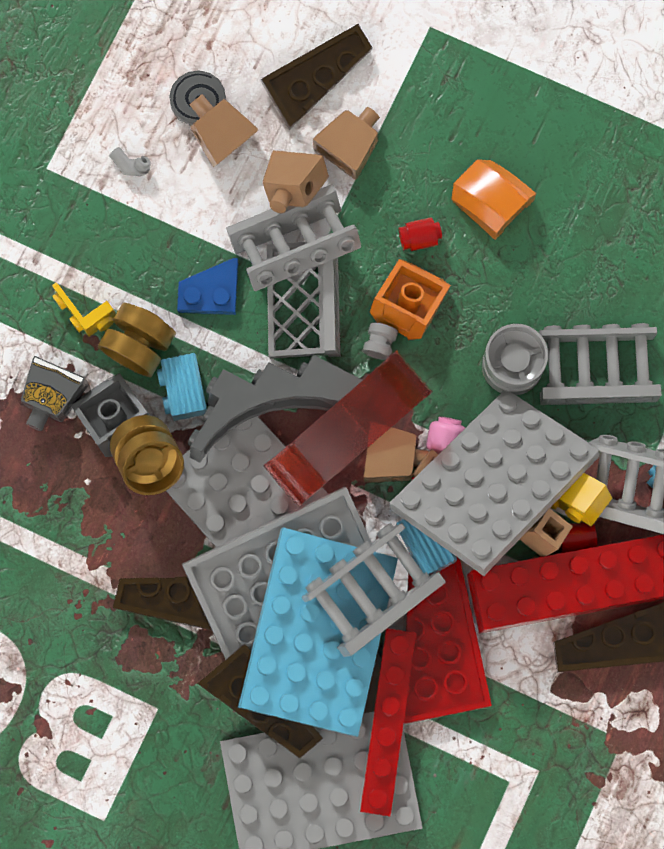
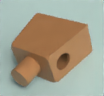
M202 94L190 104L191 108L200 117L190 128L213 167L218 165L258 131V128L225 99L213 107Z
M366 107L359 117L349 110H345L313 138V149L356 180L377 145L378 132L372 127L380 117L369 107Z
M272 151L264 175L263 186L270 202V208L273 211L284 213L288 206L305 207L310 203L329 177L323 155Z
M370 422L364 482L409 481L412 478L413 467H418L429 450L415 449L417 435Z

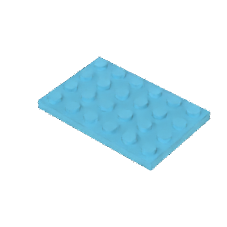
M284 527L281 528L238 708L358 737L381 633L352 656L344 657L337 648L344 642L341 638L343 636L341 631L316 597L308 602H304L301 598L308 592L305 589L308 584L318 577L322 581L332 574L329 569L342 559L347 563L355 556L352 551L357 547ZM374 552V556L393 580L398 558ZM362 561L349 572L375 608H380L383 612L387 609L389 596L364 561ZM340 579L325 589L353 628L357 627L360 630L367 624L365 620L367 616Z

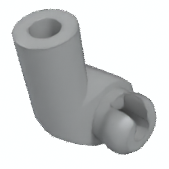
M120 147L114 149L109 154V157L126 176H144L150 170L151 162L145 156L129 159Z

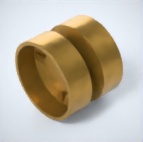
M123 302L113 318V322L124 333L107 329L98 344V348L105 355L124 367L143 376L152 377L161 358L150 347L167 351L176 332L151 311Z
M150 415L132 417L119 425L111 437L110 451L119 468L125 484L133 492L141 495L159 494L171 488L181 477L184 469L183 455L167 425L159 418Z

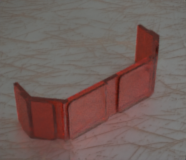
M396 350L371 374L263 466L292 501L300 507L433 391Z

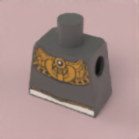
M34 356L21 397V402L24 406L32 409L26 425L42 431L49 417L63 422L72 410L70 405L82 396L89 385L85 377Z

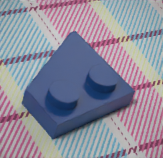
M232 258L179 281L178 313L236 315L238 258Z

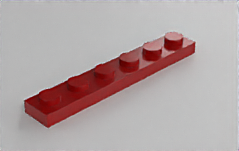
M386 629L360 812L391 817L416 639L415 632Z

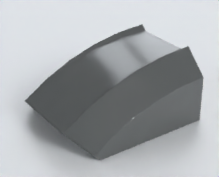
M120 373L106 379L70 405L105 457H112L110 441L119 425L132 417L149 415Z

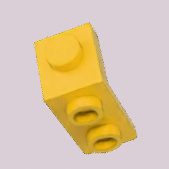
M56 282L52 285L56 292L52 296L62 310L66 307L73 315L69 320L79 333L84 330L90 337L98 330L102 332L113 325V318L116 313L108 301H105L85 317H82L59 284Z

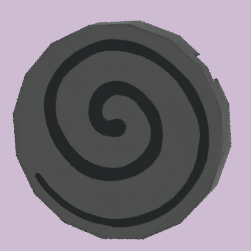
M200 70L187 72L180 76L172 85L169 95L171 110L176 118L181 122L189 124V126H192L199 120L200 117L191 108L190 104L202 94L213 107L223 99L226 100L225 89L220 80L211 73Z

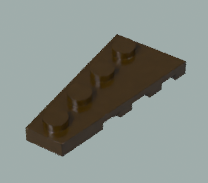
M359 24L261 79L262 85L289 130L372 51L373 47Z
M188 577L119 579L113 609L212 631Z
M664 602L554 641L557 673L664 662Z
M245 644L197 683L298 758L304 756L323 739L314 726L238 708L251 656V651Z

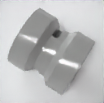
M370 323L368 330L370 340L364 343L362 352L376 359L390 360L392 355L390 345L396 341L398 330L385 324Z

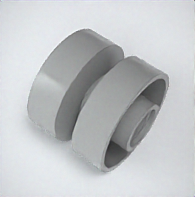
M510 324L501 327L490 337L484 352L482 371L485 380L499 393H502L504 390L510 391L514 395L527 393L537 385L547 365L548 348L546 342L535 329L527 325Z

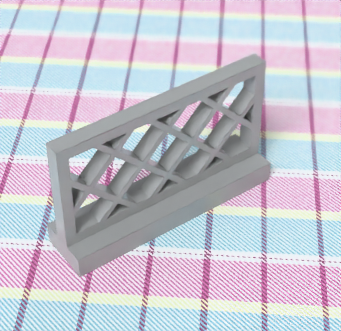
M306 242L287 243L290 250L306 244ZM274 244L267 245V260L274 257V252H278ZM338 258L307 270L296 282L290 277L287 278L293 286L282 297L275 292V284L267 287L268 357L270 359L313 355L341 357ZM317 267H318V274H316V273L314 272V270H315ZM312 274L318 279V287L309 295L300 285ZM298 289L307 299L295 310L286 301ZM318 295H319V303L315 300V298H316ZM275 297H277V298L279 299V301H278L276 304H275ZM311 302L319 308V315L312 323L301 315ZM284 304L293 314L281 325L275 319V312ZM297 317L308 325L298 338L294 337L287 330ZM318 323H319V330H317V329L315 328ZM275 324L279 327L277 332L275 331ZM312 330L320 336V348H307L301 342ZM283 332L294 340L287 350L276 351V340ZM299 345V346H300L301 348H303V349H295V348Z

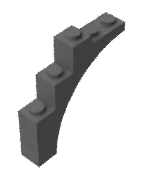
M315 355L312 356L308 364L303 362L297 376L268 362L263 371L260 369L257 371L252 383L223 369L218 378L214 376L206 389V392L209 393V407L203 416L202 421L205 423L201 430L195 429L188 441V445L191 446L190 458L200 463L212 446L230 430L251 418L271 411L290 408L319 409L338 413L360 422L373 399L376 387Z

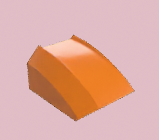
M476 160L454 182L452 201L494 240L503 233L504 229L524 208H527L534 201L536 193L525 183L491 160Z
M399 259L374 298L370 313L377 323L398 330V333L407 337L408 340L421 339L451 285L430 272Z

